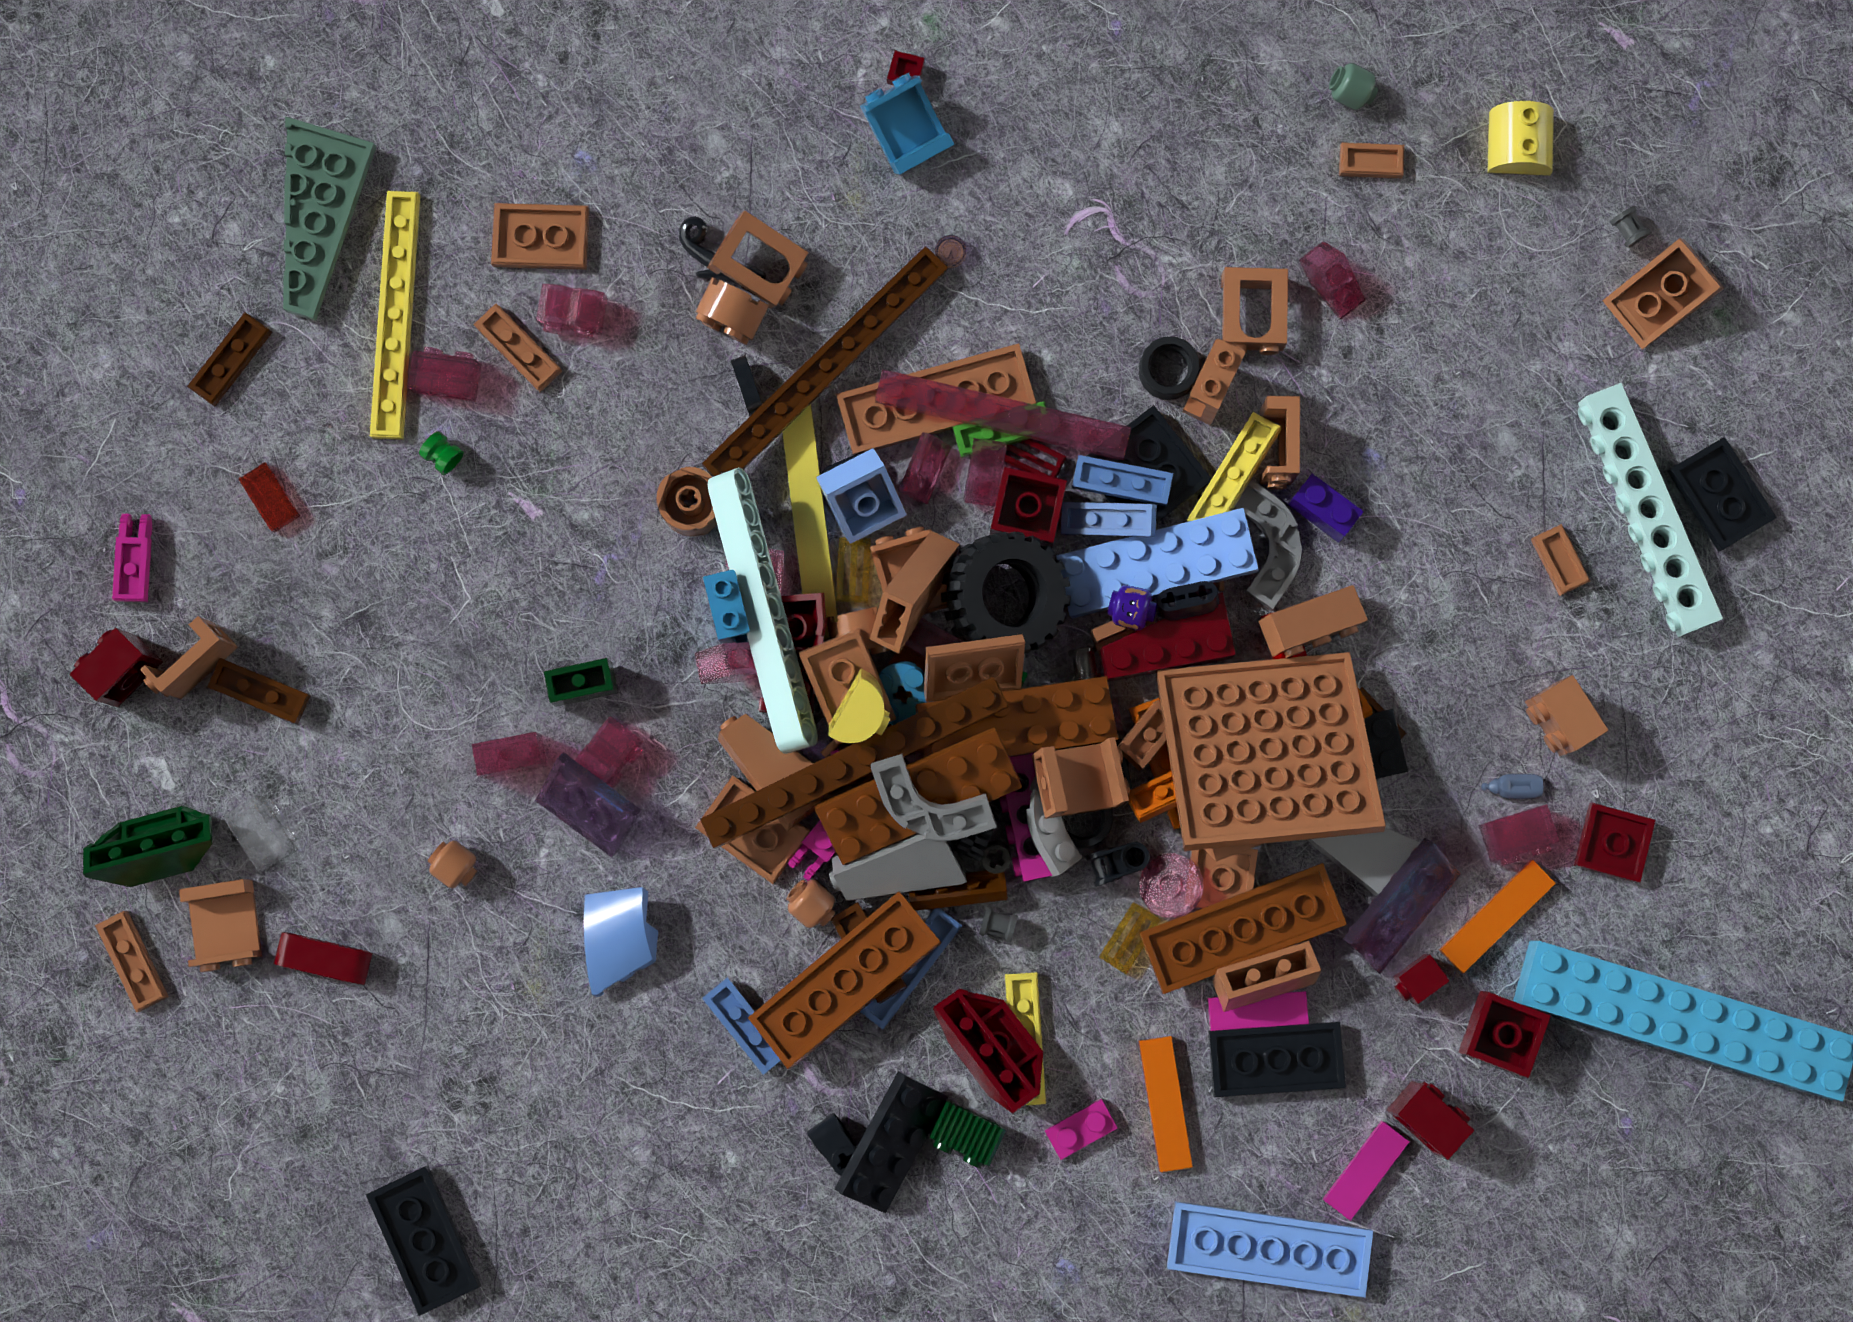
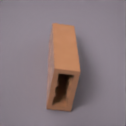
M933 531L927 535L883 591L870 640L897 653L902 650L941 588L944 574L951 572L952 569L948 565L952 558L956 557L960 546L959 543Z
M746 713L738 719L736 716H733L720 726L721 731H719L718 741L756 791L813 764L797 751L783 754L776 745L773 733ZM820 798L778 820L788 831L815 812V805L824 800Z

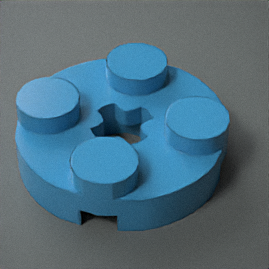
M907 661L895 662L886 666L879 673L896 716V720L888 724L894 725L915 715L916 704L927 703L924 696L925 672L917 667L916 664ZM899 686H904L905 691H911L912 696L908 697L905 703L895 696V693L899 691Z

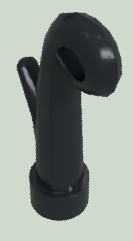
M689 217L680 226L679 240L689 255L707 267L715 255V252L699 245L706 237L707 225L699 217ZM693 226H697L698 234L691 238L689 234L690 229ZM745 266L764 280L766 279L765 272L754 266ZM710 269L696 272L698 278L713 277L741 286L721 272L716 274ZM741 286V289L753 294L752 292Z

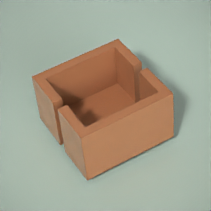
M1573 675L1557 681L1525 701L1528 706L1526 712L1535 725L1539 724L1546 734L1544 736L1546 745L1553 753L1557 752L1559 756L1574 752L1609 731Z

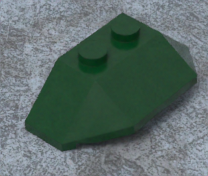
M179 806L120 822L104 833L94 844L90 843L83 848V875L89 879L134 887L193 871L212 845V818L209 814H202L197 810Z

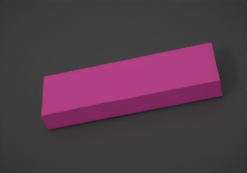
M1306 991L1284 993L1226 1012L1223 1011L1218 997L1207 998L1210 1031L1309 1024Z
M1380 1121L1324 1196L1323 1200L1351 1221L1408 1145L1409 1141L1385 1122Z

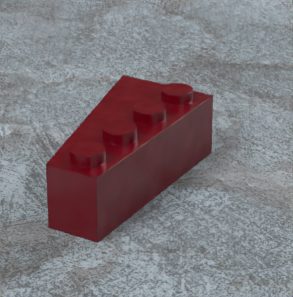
M1223 592L1218 594L1220 599L1219 606L1211 613L1175 621L1162 619L1140 631H1136L1103 646L1099 652L1104 677L1107 676V681L1112 682L1155 674L1157 670L1186 668L1232 659L1236 654Z

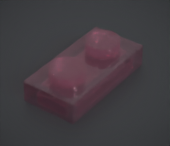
M922 432L898 491L919 503L928 504L951 446L930 433Z
M974 438L963 497L965 503L987 506L996 505L1007 448L1005 442Z

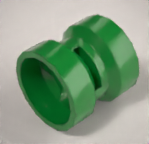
M436 431L422 444L419 455L424 460L435 463V469L442 475H446L459 464L463 458L464 451L457 445H450L448 438L441 431Z

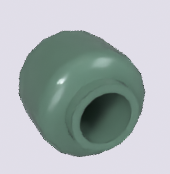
M1348 63L1344 67L1339 66L1329 83L1333 100L1352 110H1358L1365 104L1370 105L1378 92V87L1375 86L1376 77L1374 73L1355 63Z

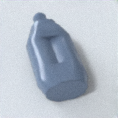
M1505 774L1495 778L1489 784L1482 783L1481 788L1484 791L1490 790L1495 795H1500L1506 799H1536L1543 795V779L1536 774Z

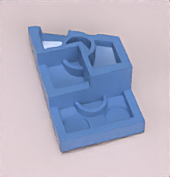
M643 887L585 895V956L591 993L595 997L602 996L604 994L603 990L618 981L624 982L632 977L636 971L643 970L656 962L658 930L646 922L648 891Z

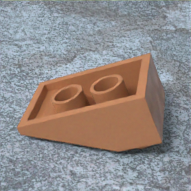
M1679 238L1602 301L1643 350L1698 310L1725 287L1687 241Z

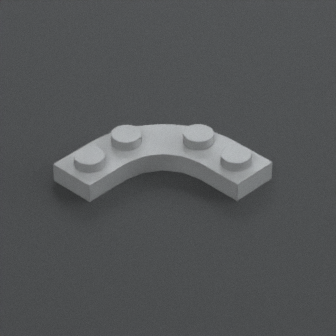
M1250 480L1233 509L1244 508L1246 518L1254 522L1263 531L1268 543V556L1262 569L1245 593L1272 611L1298 571L1302 545L1297 528L1298 525L1291 511L1275 495L1253 480Z
M903 754L871 763V770L884 806L893 819L906 829L907 827L916 833L924 835V838L932 840H956L997 828L986 793L952 804L941 805L929 802L914 787Z
M1035 775L1029 789L1032 790L1030 808L1026 809L1028 827L1033 842L1052 876H1057L1069 869L1082 857L1066 831L1062 816L1045 819Z

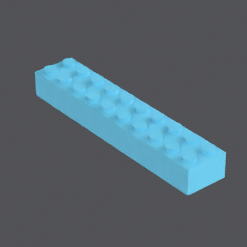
M1529 941L1514 1002L1552 1016L1826 1099L1843 1102L1853 1065V1035L1542 941Z

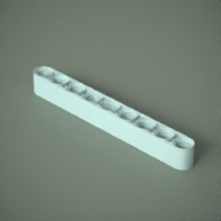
M738 467L708 480V491L729 570L736 572L750 628L747 638L774 739L778 749L783 754H788L814 746L818 739L817 729L751 483L746 472Z

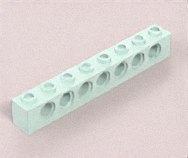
M1622 383L1584 397L1578 403L1579 418L1582 424L1587 425L1592 435L1590 438L1592 449L1597 455L1600 454L1604 463V477L1609 484H1613L1617 494L1615 496L1617 507L1621 513H1625L1630 524L1628 525L1629 535L1633 542L1638 543L1642 552L1640 555L1641 563L1644 569L1651 573L1655 582L1653 584L1655 596L1660 602L1663 601L1667 610L1666 621L1669 628L1673 632L1676 631L1677 636L1680 637L1722 620L1723 617ZM1603 417H1609L1614 421L1615 430H1609L1604 426ZM1616 446H1622L1626 449L1627 459H1621L1617 456L1615 452ZM1629 475H1634L1639 479V489L1630 486L1628 482ZM1641 504L1650 506L1653 512L1652 518H1647L1641 513ZM1654 533L1664 537V548H1660L1654 543ZM1667 563H1672L1677 567L1678 575L1676 578L1671 577L1667 573ZM1680 592H1684L1690 597L1691 603L1689 607H1685L1680 603Z

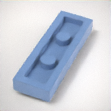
M1078 455L1072 488L1167 506L1173 473Z
M1062 502L1061 534L1155 537L1157 505Z
M728 977L702 998L763 1075L781 1061L748 1019L755 1011Z

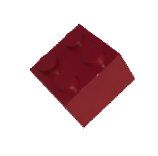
M1004 467L990 535L1001 532H1022L1025 537L1034 536L1040 539V546L1049 545L1052 548L1067 480Z
M115 627L113 630H108L102 634L97 641L98 645L90 653L82 655L75 662V669L69 675L95 701L119 707L144 682L143 680L146 676L140 669L144 665L157 669L163 661L137 635Z
M1480 991L1458 1053L1515 1075L1529 1078L1551 1015L1496 994Z
M1411 1081L1386 1110L1435 1155L1449 1160L1474 1132V1129L1467 1124L1471 1119L1457 1106L1446 1105L1442 1101L1446 1096L1433 1084H1428L1425 1081L1422 1084Z

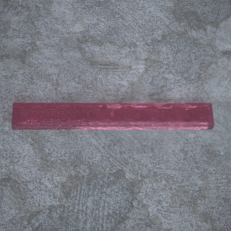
M883 369L875 397V403L1119 460L1124 459L1131 427Z

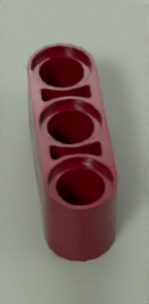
M282 932L273 964L365 985L373 953L315 938Z

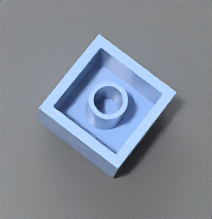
M873 448L816 477L835 519L849 544L907 515L883 462Z

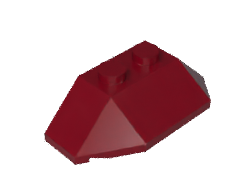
M959 988L933 1007L949 1045L989 1097L1014 1114L1040 1094L1043 1050L1004 1000L968 992V990Z

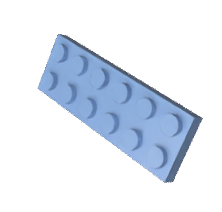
M1244 508L1156 530L1155 537L1131 536L1056 555L1057 560L1061 559L1065 566V569L1061 570L1063 578L1069 577L1070 587H1065L1066 595L1071 596L1068 611L1072 619L1108 610L1113 590L1118 591L1122 585L1147 589L1151 592L1152 598H1156L1163 590L1201 581L1216 583L1259 572Z
M1175 1201L1167 1269L1366 1298L1373 1230Z

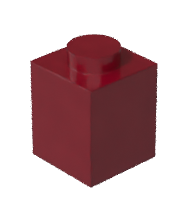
M1423 954L1393 976L1398 983L1394 988L1405 1002L1410 1000L1412 1004L1421 1003L1449 982L1447 976L1430 954Z

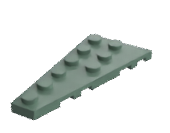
M285 116V127L287 129L285 156L287 161L284 186L286 240H284L283 309L288 313L316 321L372 162L376 145L373 142Z

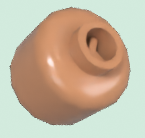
M453 840L447 844L443 841L428 859V862L431 864L429 872L448 888H456L460 883L467 886L478 872L473 868L477 859L471 851L459 842Z
M801 880L793 887L786 898L789 901L788 912L807 928H813L818 924L825 926L835 914V911L832 909L835 903L834 895L816 880H809L807 882Z

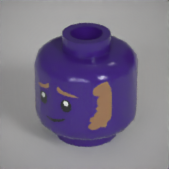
M1122 585L1118 591L1113 590L1108 616H1112V621L1116 626L1140 631L1146 626L1147 621H1154L1157 603L1152 602V594L1149 590Z

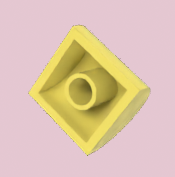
M1514 101L1497 105L1490 110L1488 173L1549 176L1552 174L1554 109L1550 105L1535 101Z
M860 669L829 723L828 736L837 741L858 743L870 738L875 733L882 735L890 721V712L884 710L881 686L876 678L866 670Z

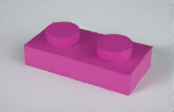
M1099 1099L1044 1131L1058 1157L1062 1160L1116 1130L1117 1126L1103 1100Z

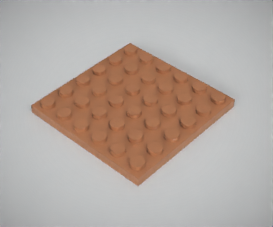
M1350 652L1157 670V684L1184 851L1384 832L1386 825Z

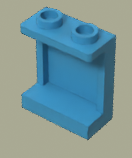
M909 73L892 81L893 88L885 92L880 88L866 95L865 99L867 102L860 105L895 174L899 175L954 145L950 134L945 133L921 85L922 80L920 76L911 77Z
M728 570L704 576V585L719 642L725 649L749 644L747 633L750 632L736 572Z

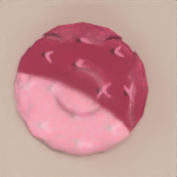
M1176 853L1161 854L1149 862L1143 869L1139 879V893L1145 905L1152 913L1164 918H1178L1191 913L1199 904L1203 894V877L1199 867L1190 858Z

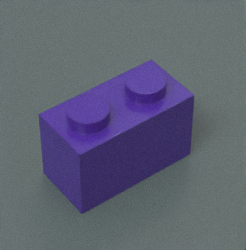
M1313 473L1288 504V506L1338 543L1346 536L1364 512Z

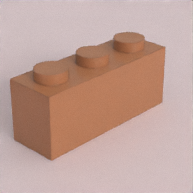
M1351 585L1276 611L1258 622L1272 657L1284 653L1285 657L1289 658L1304 652L1302 646L1312 643L1313 648H1317L1332 641L1330 636L1339 634L1342 639L1358 633L1357 626L1368 621L1355 587Z
M1307 941L1219 968L1212 983L1223 1011L1226 1012L1313 985L1321 973V968L1310 942Z

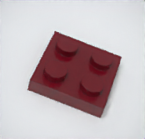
M1589 803L1574 866L1627 881L1641 883L1656 820L1600 804Z

